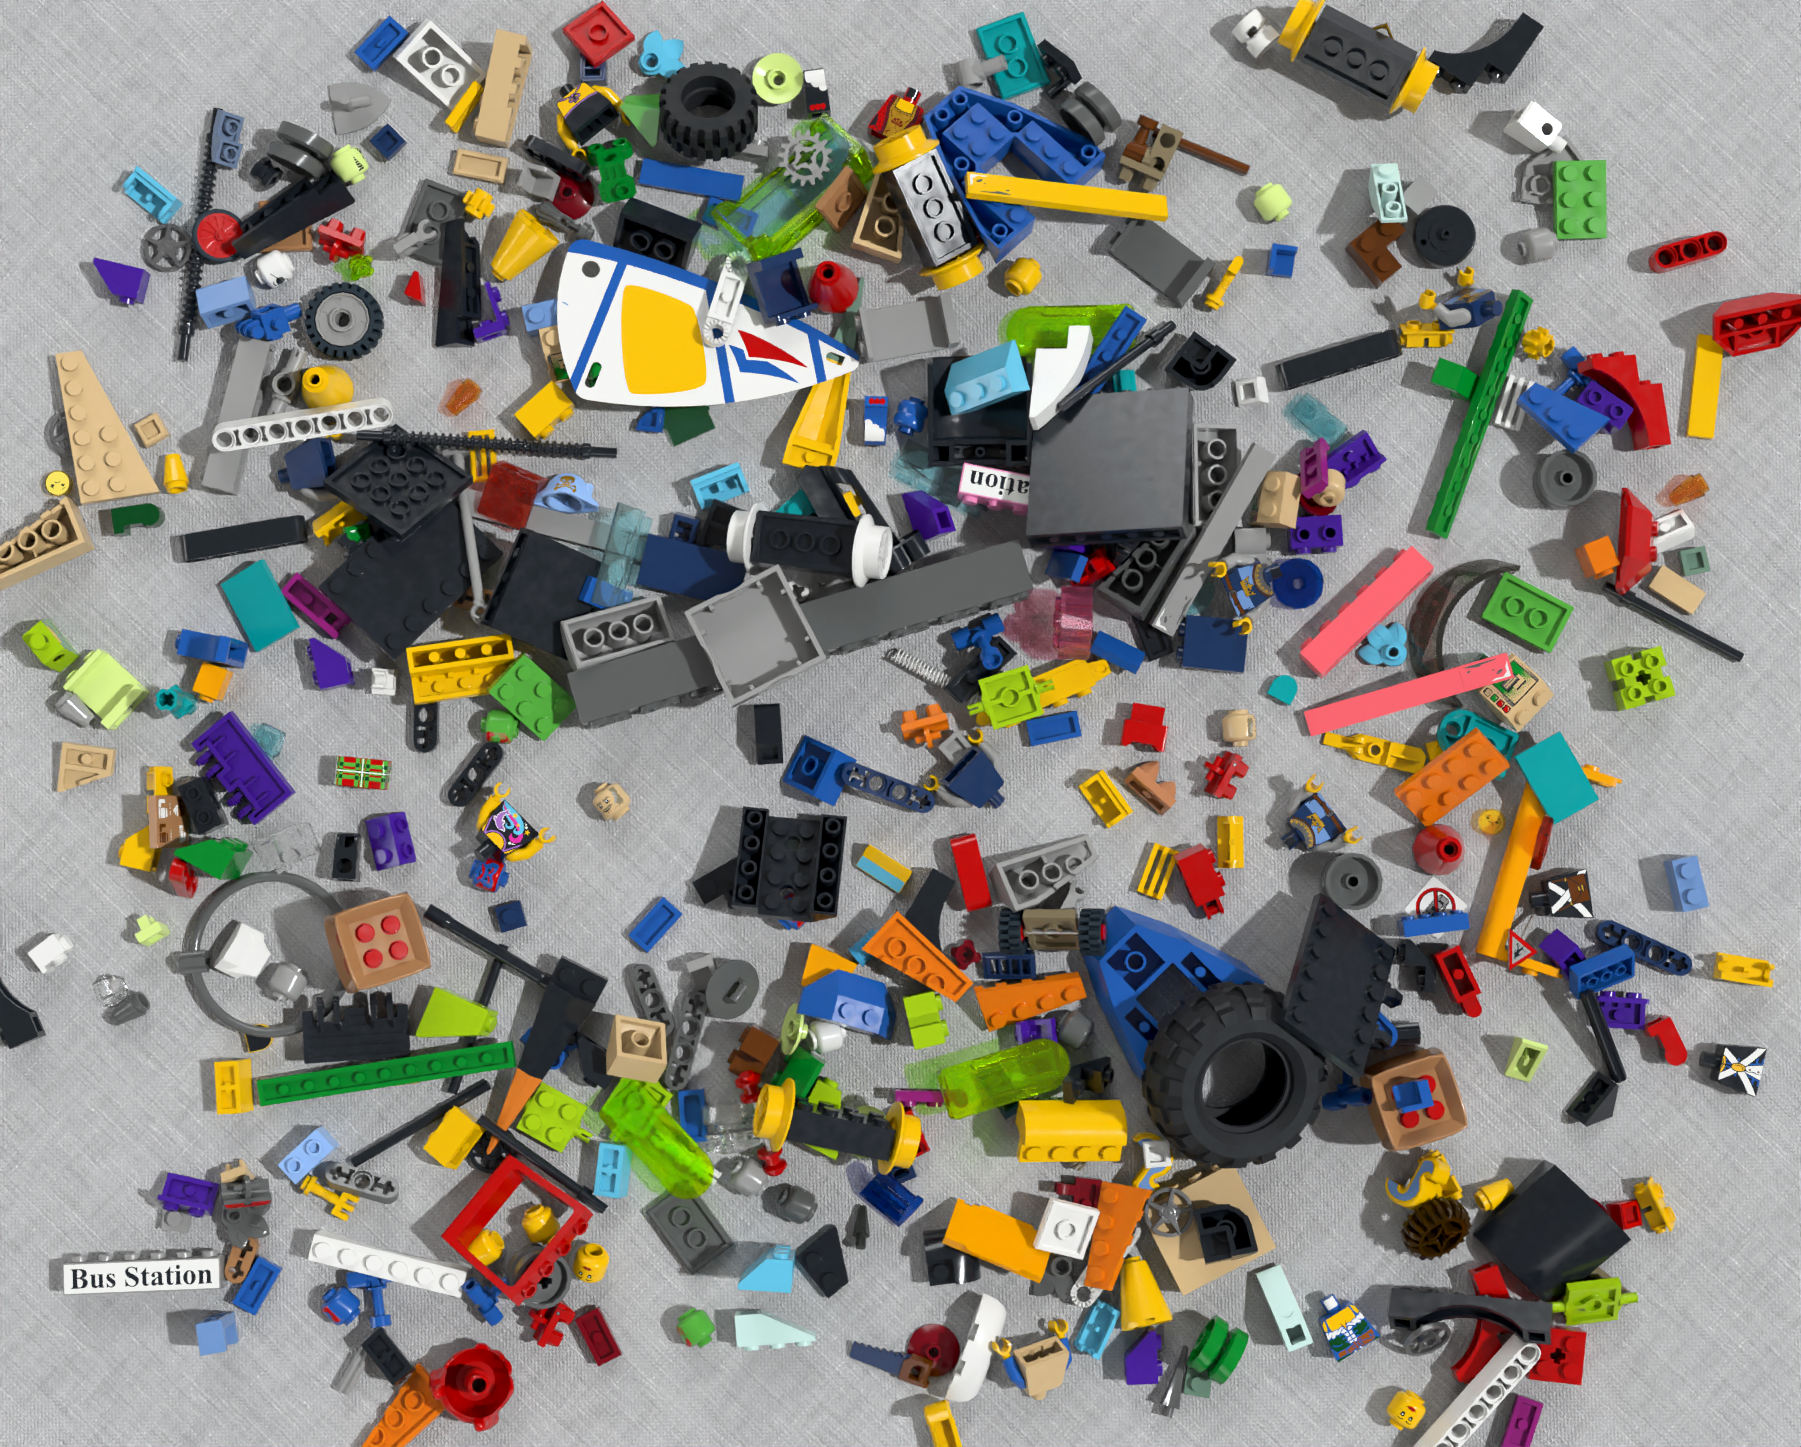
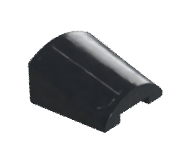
M973 355L928 357V467H954V465H964V463L973 465L1006 464V466H1031L1032 425L1029 418L1032 394L1031 356H1020L1030 390L971 413L951 415L944 390L951 365Z
M1543 1160L1472 1234L1538 1300L1549 1303L1557 1302L1566 1294L1567 1283L1585 1279L1631 1240L1615 1221L1555 1164Z

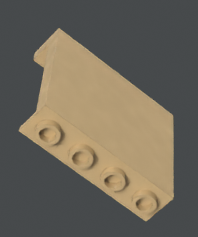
M1212 1164V1170L1204 1174L1199 1171L1187 1178L1189 1182L1181 1186L1176 1183L1169 1187L1184 1192L1191 1200L1194 1210L1218 1204H1230L1239 1208L1248 1216L1252 1224L1258 1252L1232 1261L1226 1260L1205 1265L1194 1216L1190 1227L1183 1234L1176 1237L1160 1236L1154 1233L1148 1226L1183 1296L1276 1248L1236 1168L1225 1169ZM1165 1192V1194L1158 1198L1155 1197L1152 1202L1161 1205L1168 1201L1170 1192ZM1174 1193V1203L1178 1208L1189 1207L1181 1195ZM1150 1205L1148 1214L1150 1222L1154 1226L1160 1217L1158 1210ZM1189 1211L1179 1215L1177 1223L1180 1229L1186 1224L1189 1218ZM1164 1222L1157 1228L1159 1231L1166 1233L1177 1231L1172 1223Z

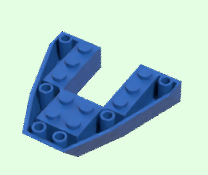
M958 86L924 116L932 139H938L940 142L936 149L956 194L996 264L1032 233L1035 217L1019 204L966 198L965 175L967 172L987 174L1008 153L1012 152L1043 181L1084 186L1101 171L1106 156L1088 138L1014 103L962 86Z
M1116 905L1106 914L1108 934L1105 955L1083 956L1096 998L1132 1072L1140 1080L1141 1074H1143L1142 1070L1146 1069L1143 1057L1149 1039L1154 1040L1159 1029L1157 1028L1158 1022L1136 998L1171 964L1200 993L1207 991L1208 986L1229 981L1237 985L1247 981L1259 984L1265 983L1244 962L1170 924Z

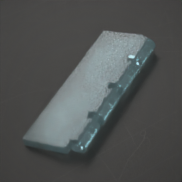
M908 439L895 464V467L898 468L895 478L912 485L915 477L919 478L916 485L917 489L934 497L939 488L943 490L939 499L957 508L961 500L956 498L963 465L928 467V448ZM978 503L975 506L964 504L962 511L978 518L982 510L987 512L989 508H987V505Z
M617 502L591 600L592 603L612 608L631 602L634 591L626 589V585L635 586L640 566L632 564L633 560L642 562L646 541L639 539V536L648 537L653 520L645 517L646 511Z

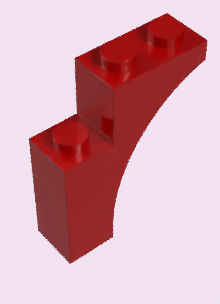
M1624 351L1608 354L1609 357H1603L1602 353L1587 355V360L1577 363L1579 374L1595 380L1613 395L1633 407L1634 410L1627 421L1632 434L1634 451L1657 449L1671 444L1662 383L1651 384V380L1639 381L1635 354L1625 355Z
M1491 1261L1468 1270L1476 1296L1489 1295L1493 1298L1503 1299L1510 1297L1499 1268L1494 1262ZM1477 1319L1475 1332L1469 1347L1460 1360L1451 1367L1454 1378L1459 1383H1470L1502 1347L1497 1333L1505 1335L1511 1332L1499 1325Z

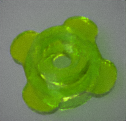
M358 254L350 259L348 267L352 272L350 278L353 281L370 277L374 274L375 270L372 267L373 258L371 255Z

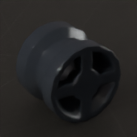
M268 157L260 159L250 171V176L255 180L258 179L265 190L272 188L283 175V171L279 167H274Z

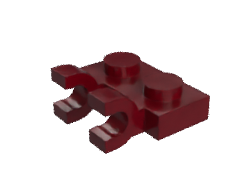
M1075 1176L1074 1184L1055 1181L1054 1192L1060 1195H1073V1203L1098 1208L1102 1179Z

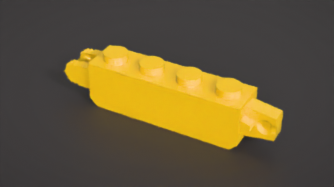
M1078 658L1034 677L1033 679L1037 684L1052 679L1053 684L1043 687L1054 685L1055 690L1040 693V704L1043 713H1045L1043 708L1053 704L1055 709L1069 703L1067 698L1077 694L1078 698L1092 693L1091 688L1096 685V682L1111 674L1107 661L1102 659L1087 663L1085 660ZM985 711L977 714L976 723L979 726L986 727L991 725L990 718ZM1021 722L1016 723V724H1012V725H1009V726H1006V728L1008 729V728L1013 727V726H1015V725H1017V724H1020Z

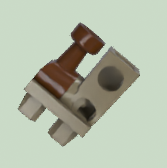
M1140 114L1137 120L1140 128L1133 141L1127 144L1119 163H1121L1118 178L1131 182L1135 170L1145 173L1139 187L1152 192L1158 181H1162L1184 133L1162 124L1154 145L1151 147L1146 144L1150 130H1156L1159 122Z

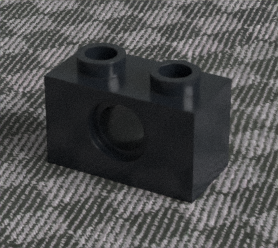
M201 776L178 787L198 835H207L229 825L210 779Z

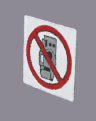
M1433 876L1404 910L1410 916L1418 918L1417 915L1419 914L1434 916V912L1450 914V910H1464L1467 904ZM1435 933L1432 935L1439 939L1443 935V933Z

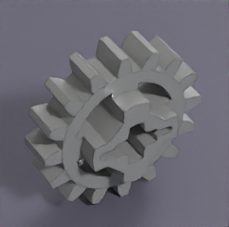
M807 129L802 136L800 131L797 130L795 131L796 138L788 135L786 138L789 143L780 144L784 152L777 154V157L783 158V162L778 164V167H785L786 171L783 173V177L789 174L792 176L790 183L793 184L798 179L800 180V186L803 187L808 180L810 185L813 186L815 185L814 178L822 181L824 178L821 173L830 172L826 164L833 163V159L827 158V154L831 153L832 149H825L824 145L828 142L827 139L821 142L818 140L820 133L817 132L812 137L810 136V130ZM799 141H810L814 145L812 147H803ZM791 148L794 153V161L789 165L788 153ZM814 150V153L809 158V165L804 162L796 166V163L801 158V151L806 154ZM821 151L822 163L819 168L816 163V156ZM798 169H807L812 175L803 176L797 174L796 171Z

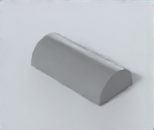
M1192 423L1190 515L1191 524L1195 526V529L1202 530L1241 463V424ZM1242 517L1235 528L1243 527Z
M660 594L560 622L563 646L574 671H580L676 641Z

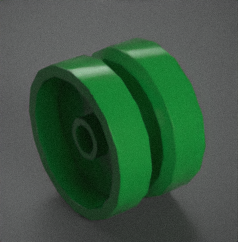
M1215 1315L1200 1333L1192 1348L1187 1364L1199 1373L1208 1368L1209 1379L1221 1385L1230 1377L1240 1361L1247 1346L1249 1335L1237 1327L1228 1332L1229 1323Z

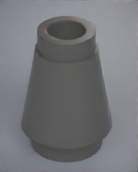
M139 991L130 993L109 1013L110 1020L113 1024L119 1026L141 1017L150 1009V1003L143 993Z

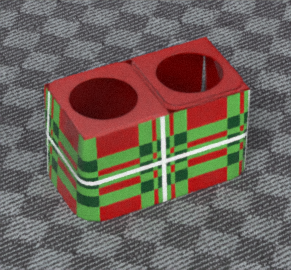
M337 756L334 785L387 790L389 789L392 761Z

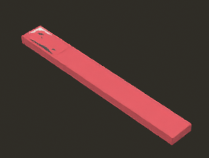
M1507 652L1307 710L1304 711V715L1311 736H1315L1514 678Z

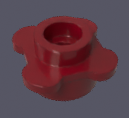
M966 939L962 945L953 947L950 951L951 956L956 958L958 968L961 970H966L968 965L973 962L978 963L981 959L980 953L976 952L973 947L974 943L972 940ZM964 952L968 953L967 957L963 956Z

